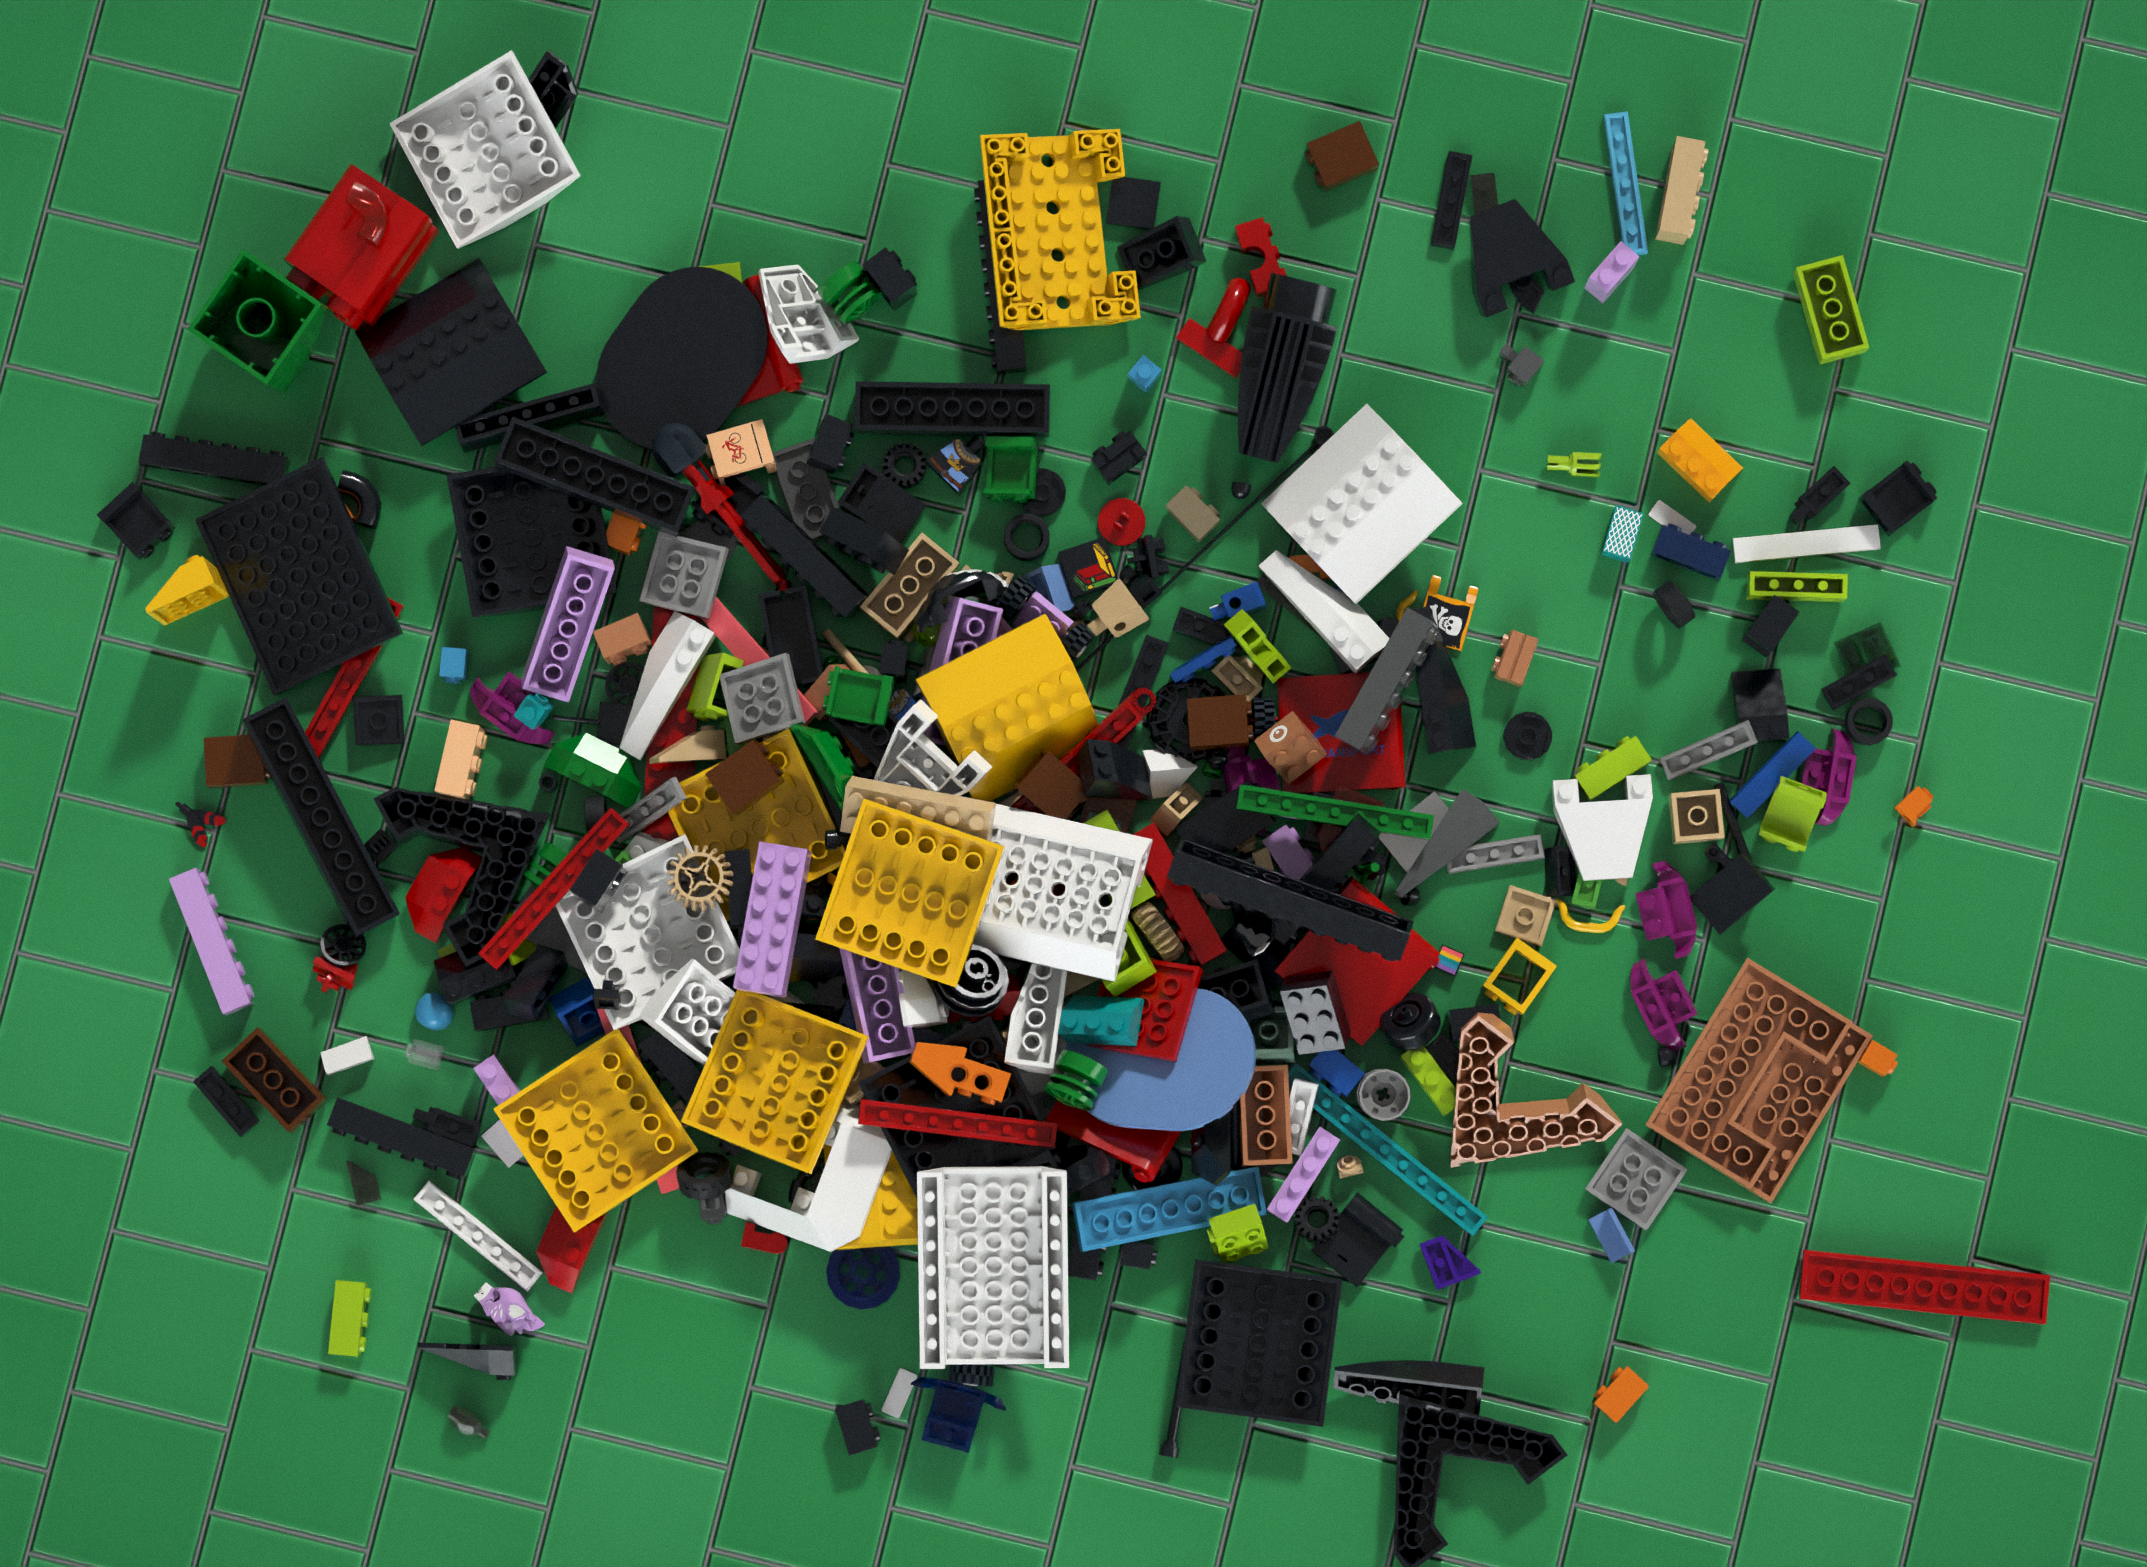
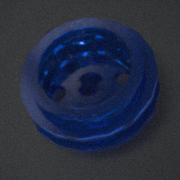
M889 1246L834 1250L830 1255L826 1269L828 1285L834 1296L846 1306L860 1310L876 1308L888 1301L897 1290L901 1276L899 1260ZM856 1250H860L862 1253V1257L859 1260L853 1258V1252ZM873 1254H878L880 1256V1261L878 1263H873L871 1261V1256ZM843 1264H847L850 1267V1271L847 1274L841 1272ZM861 1265L865 1269L869 1268L870 1273L866 1279L856 1275L857 1268ZM880 1271L886 1274V1279L883 1281L877 1279V1273ZM854 1282L856 1285L855 1290L848 1291L847 1283ZM868 1285L874 1288V1292L871 1295H867L864 1290Z

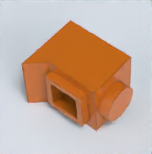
M1917 786L1894 809L1913 828L1916 826V820L1932 807L1930 803L1934 797L1925 787L1921 789Z

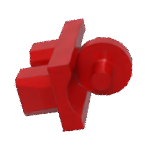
M323 955L320 958L316 956L313 961L314 967L312 971L319 974L316 981L323 984L322 992L327 993L330 988L338 991L340 986L350 991L353 989L358 970L357 964L340 969L326 961Z

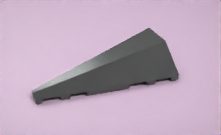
M1464 789L1461 790L1432 834L1431 839L1427 842L1396 889L1395 895L1400 898L1404 897L1406 893L1420 885L1426 878L1436 873L1464 852L1475 841L1480 840L1483 835L1497 827L1499 824L1498 819L1483 801Z

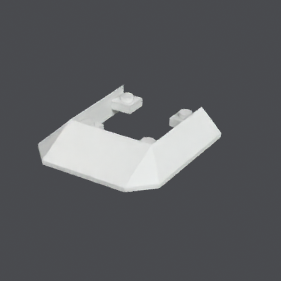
M843 1098L824 1143L832 1146L815 1193L798 1187L791 1209L782 1208L753 1197L762 1173L737 1165L732 1177L733 1182L730 1188L725 1191L726 1213L832 1252L861 1236L892 1149L880 1127L858 1124L860 1104L857 1103L853 1107Z

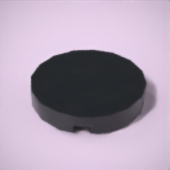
M1038 468L1036 472L1035 499H1027V502L1020 503L1026 512L1035 516L1046 517L1053 515L1062 507L1065 501L1066 488L1063 480L1054 471Z
M1522 712L1508 721L1504 729L1503 740L1507 750L1514 757L1521 760H1534L1540 758L1548 751L1552 742V730L1543 716L1535 712Z

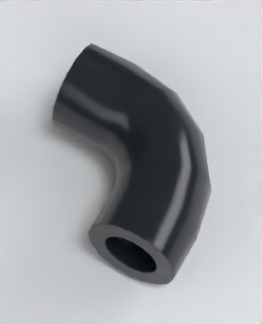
M343 470L338 490L341 494L352 497L357 503L354 523L369 529H377L382 506L378 490L367 478L357 473Z

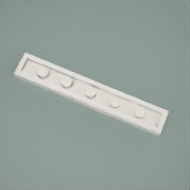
M1878 524L1732 539L1735 563L1881 549Z
M430 1180L413 1199L527 1292L543 1274L539 1268Z

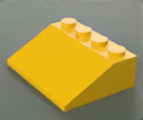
M195 555L186 559V564L181 565L147 605L145 608L146 612L165 626L229 597L217 568L205 557Z

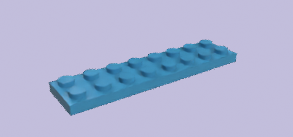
M1259 1166L1230 1171V1174L1217 1186L1198 1177L1072 1202L1081 1252L1210 1226L1209 1218L1252 1204H1256L1259 1216L1267 1215Z

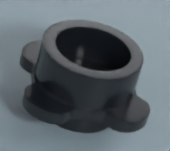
M1081 599L1071 608L1074 611L1071 617L1075 616L1080 621L1092 610L1093 607L1089 603L1090 599L1086 602Z

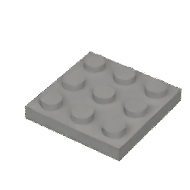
M659 531L639 601L710 619L729 549L685 537H675Z
M783 653L720 675L735 744L742 745L752 740H757L788 728L790 729V726L793 724H806L789 654Z
M1625 1128L1585 1190L1647 1231L1688 1169Z

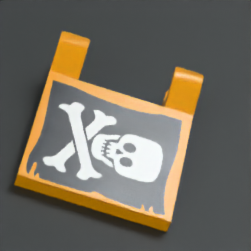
M1433 575L1423 608H1430L1446 647L1461 651L1479 589L1475 586H1470L1465 602L1439 595L1437 592L1441 578Z

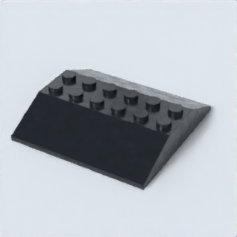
M480 258L381 315L374 327L366 324L355 331L373 366L421 446H424L547 373Z
M498 467L447 475L472 618L518 614L545 609L566 546L611 559L601 507ZM614 574L612 575L606 595L617 593Z
M990 1015L934 1044L965 1047L967 1051L964 1058L1011 1073L1002 1102H995V1105L981 1102V1096L972 1094L970 1098L958 1094L957 1088H954L952 1096H947L909 1062L911 1056L858 1082L866 1100L1043 1121L1017 1068L1004 1063L1006 1046ZM954 1068L951 1072V1077L954 1081L960 1082L964 1078V1073L960 1068ZM977 1076L975 1086L980 1090H984L987 1087L986 1078ZM880 1127L916 1199L918 1171L941 1167H1018L1047 1150L1055 1149Z
M1195 1259L1176 1407L1323 1427L1342 1279Z

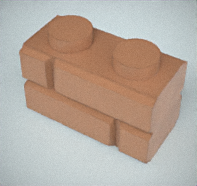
M1511 630L1509 635L1504 634L1500 644V648L1504 649L1501 658L1496 656L1491 669L1495 671L1494 678L1522 687L1539 639L1515 630Z

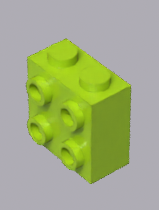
M1256 1204L1208 1219L1211 1228L1206 1230L1214 1256L1219 1255L1222 1263L1234 1262L1241 1257L1259 1254L1263 1250L1269 1249Z

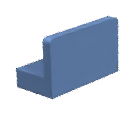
M1061 563L1042 566L1026 574L1027 580L1037 587L1036 591L1062 612L1072 611L1071 608L1075 605Z
M1612 1208L1588 1219L1611 1263L1635 1252Z

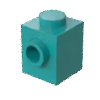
M534 692L525 697L513 716L534 730L543 724L554 706L544 696Z

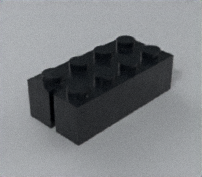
M803 585L785 589L787 596L785 598H782L780 590L758 594L770 658L783 653L789 654L797 689H799L800 683L803 684L804 688L812 686L823 673V667L807 586Z

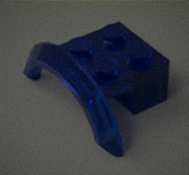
M920 1377L911 1382V1385L936 1389L921 1438L923 1441L969 1453L983 1402L994 1408L1006 1411L1001 1398L976 1388L931 1377Z

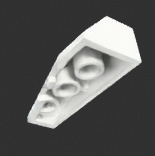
M901 969L898 973V980L902 983L904 993L899 994L903 1026L921 1029L948 1023L949 1009L941 1003L936 995L933 980Z

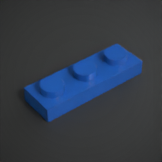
M1229 635L1172 670L1170 676L1175 683L1179 680L1186 682L1195 676L1194 671L1202 667L1205 670L1216 663L1215 658L1223 655L1225 658L1235 652V646H1237L1238 642L1232 635Z

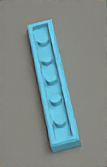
M1628 111L1604 114L1603 119L1621 241L1637 255L1648 254Z

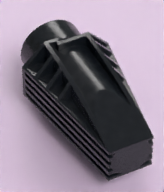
M1271 273L1262 308L1251 307L1239 380L1238 441L1240 454L1278 463L1294 438L1319 386L1333 346L1337 327L1328 325L1337 289Z

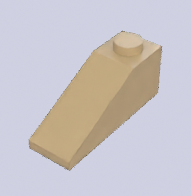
M714 725L701 726V731L690 733L650 758L649 762L650 764L726 759L724 730H715Z

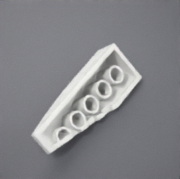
M1276 550L1258 566L1355 674L1385 648L1390 638L1358 604H1355L1351 599Z
M674 611L649 652L619 747L620 749L641 761L715 640L716 635L714 632Z
M1032 963L1025 984L1011 1014L1004 1063L1033 1073L1051 1075L1054 1072L1059 1037L1058 1030L1068 971Z

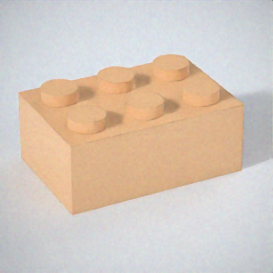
M456 720L450 721L434 790L440 796L468 800L470 796L474 797L477 783L474 782L475 773H480L482 759H479L481 749L485 750L488 735H485V730L479 725Z

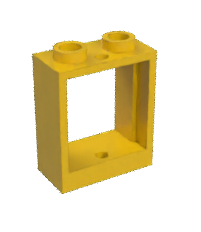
M1516 938L1482 985V988L1485 989L1484 994L1493 1001L1501 1000L1505 1003L1504 1008L1511 1014L1516 1016L1519 1013L1522 1015L1557 966ZM1515 951L1545 972L1522 1005L1492 985Z

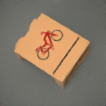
M763 419L707 435L709 444L705 445L708 459L713 458L715 465L710 466L712 475L715 480L719 479L720 484L726 485L725 477L766 466L768 474L777 472Z

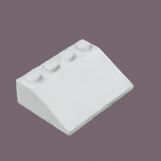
M691 959L651 996L639 1017L704 1068L735 996V992L696 960Z

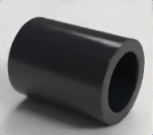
M544 774L539 779V786L545 792L553 793L558 788V781L551 774ZM553 779V786L551 788H544L545 780Z

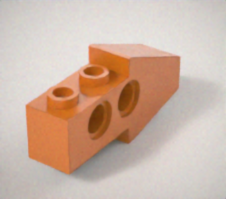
M922 1042L915 1043L909 1062L947 1096H952L954 1088H957L958 1094L970 1098L972 1094L981 1096L980 1101L990 1105H995V1102H1002L1011 1073L964 1058L967 1051L965 1047ZM954 1068H960L963 1071L964 1078L962 1081L956 1082L952 1079L951 1072ZM977 1076L986 1078L987 1087L984 1090H980L975 1086Z

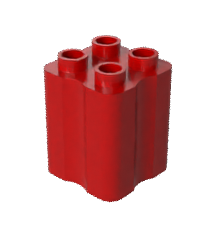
M350 164L283 259L292 268L285 278L318 301L323 294L329 297L325 305L333 311V315L350 328L357 330L363 321L374 327L439 234V231L432 224L433 221L427 214L358 167Z

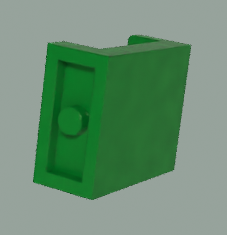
M986 436L985 446L989 449L986 488H983L982 494L989 498V501L1003 502L1004 499H1013L1012 501L1025 503L1027 499H1035L1039 442L1034 437Z
M835 666L834 672H829L827 685L831 686L829 696L825 695L822 709L826 710L827 717L885 727L895 679L893 676H879Z

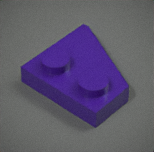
M1443 1235L1419 1244L1436 1290L1481 1274L1480 1269L1469 1261Z

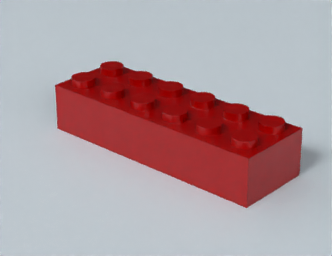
M1155 823L1133 834L1153 840L1144 875L1154 885L1151 888L1155 893L1156 900L1158 902L1162 900L1166 906L1163 908L1166 918L1170 923L1174 921L1178 927L1175 930L1177 937L1182 944L1187 943L1190 949L1187 951V954L1193 965L1199 964L1200 968L1225 955L1227 950L1191 886L1186 884L1185 886H1179L1167 878L1174 856Z

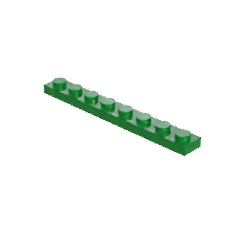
M1241 784L1239 785L1236 810L1346 827L1354 816L1359 813L1378 829L1380 833L1424 840L1431 839L1434 815Z

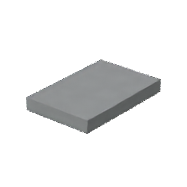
M1434 791L1410 811L1434 815L1432 836L1449 808ZM1381 833L1378 837L1406 874L1429 841Z

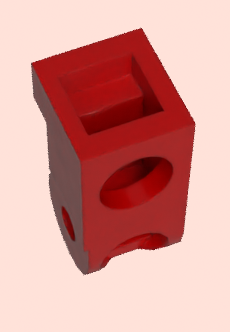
M746 1222L741 1242L742 1247L774 1254H781L787 1250L789 1241L784 1234L779 1232L772 1234L757 1232L756 1224Z

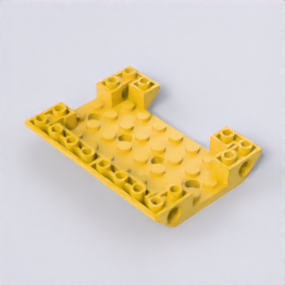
M1120 129L1073 131L1068 136L1028 137L1027 133L980 135L999 327L1013 330L1104 326L1140 319L1136 271L1111 272L1107 276L1097 183L1125 177ZM1047 155L1051 157L1053 161L1052 167H1046L1042 164V156ZM1052 202L1056 204L1058 208L1057 214H1050L1047 211V203ZM1052 250H1059L1062 253V261L1057 262L1052 258ZM1058 297H1063L1067 300V309L1058 307L1056 303Z

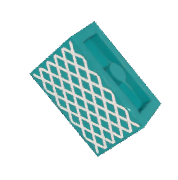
M1616 505L1601 555L1629 563L1644 513Z

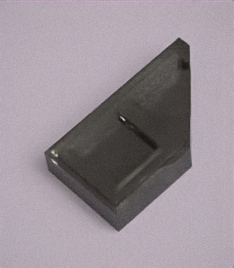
M346 1161L357 1206L382 1200L376 1176L352 1161Z

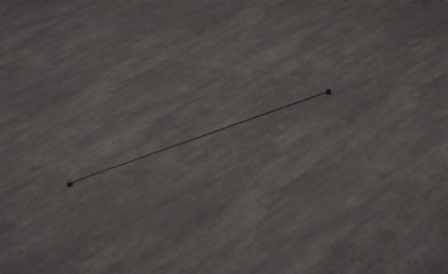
M1327 426L1319 427L1314 434L1315 443L1160 588L1161 592L1317 445L1322 446L1334 435L1333 431ZM1110 635L1077 668H1075L1076 671L1078 672L1111 639H1113L1114 635ZM656 1065L647 1072L648 1075L657 1069Z

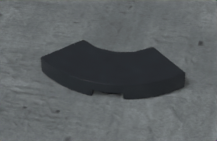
M1532 274L1509 282L1510 290L1518 303L1534 314L1545 291L1537 286Z

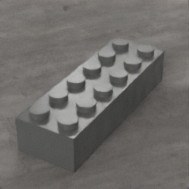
M1407 607L1336 732L1335 736L1339 740L1366 755L1368 751L1372 752L1379 741L1376 738L1381 729L1385 730L1391 719L1389 717L1393 708L1397 709L1403 698L1401 693L1404 687L1408 688L1415 677L1412 673L1417 665L1420 667L1427 656L1425 650L1429 644H1434L1439 635V632H1437L1438 626L1433 621Z

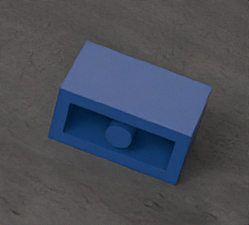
M1337 1050L1319 1052L1308 1065L1311 1068L1309 1073L1318 1081L1322 1079L1330 1084L1328 1089L1338 1097L1341 1095L1346 1097L1365 1074Z

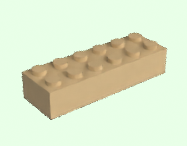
M852 776L846 784L840 832L852 833L864 798L991 842L996 803L855 776Z

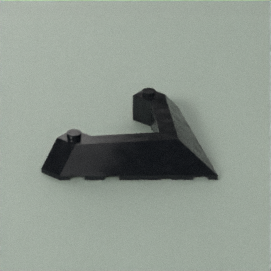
M394 787L373 798L398 846L421 835L483 853L465 912L443 924L446 935L466 968L483 959L478 953L499 931L550 813H538L521 808L497 806L486 802L456 797L450 798L421 791H409Z
M1399 1394L1394 1555L1403 1567H1418L1448 1545L1434 1525L1443 1455L1512 1465L1526 1485H1529L1568 1456L1551 1434Z

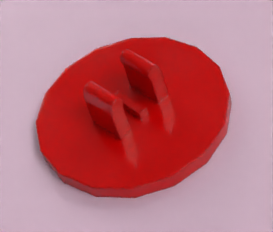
M1116 498L1109 501L1101 509L1098 516V528L1101 535L1109 543L1116 546H1127L1136 542L1142 536L1145 529V515L1142 508L1135 501L1127 498Z

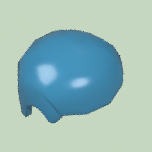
M436 992L424 994L417 1001L414 1009L417 1021L433 1031L445 1029L452 1023L455 1015L454 1007L447 1004L444 995Z

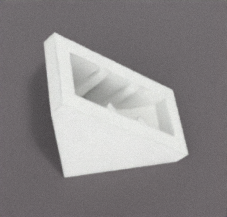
M1157 749L1142 751L1153 799L1170 797L1198 767L1179 755L1174 757L1175 755L1163 754Z

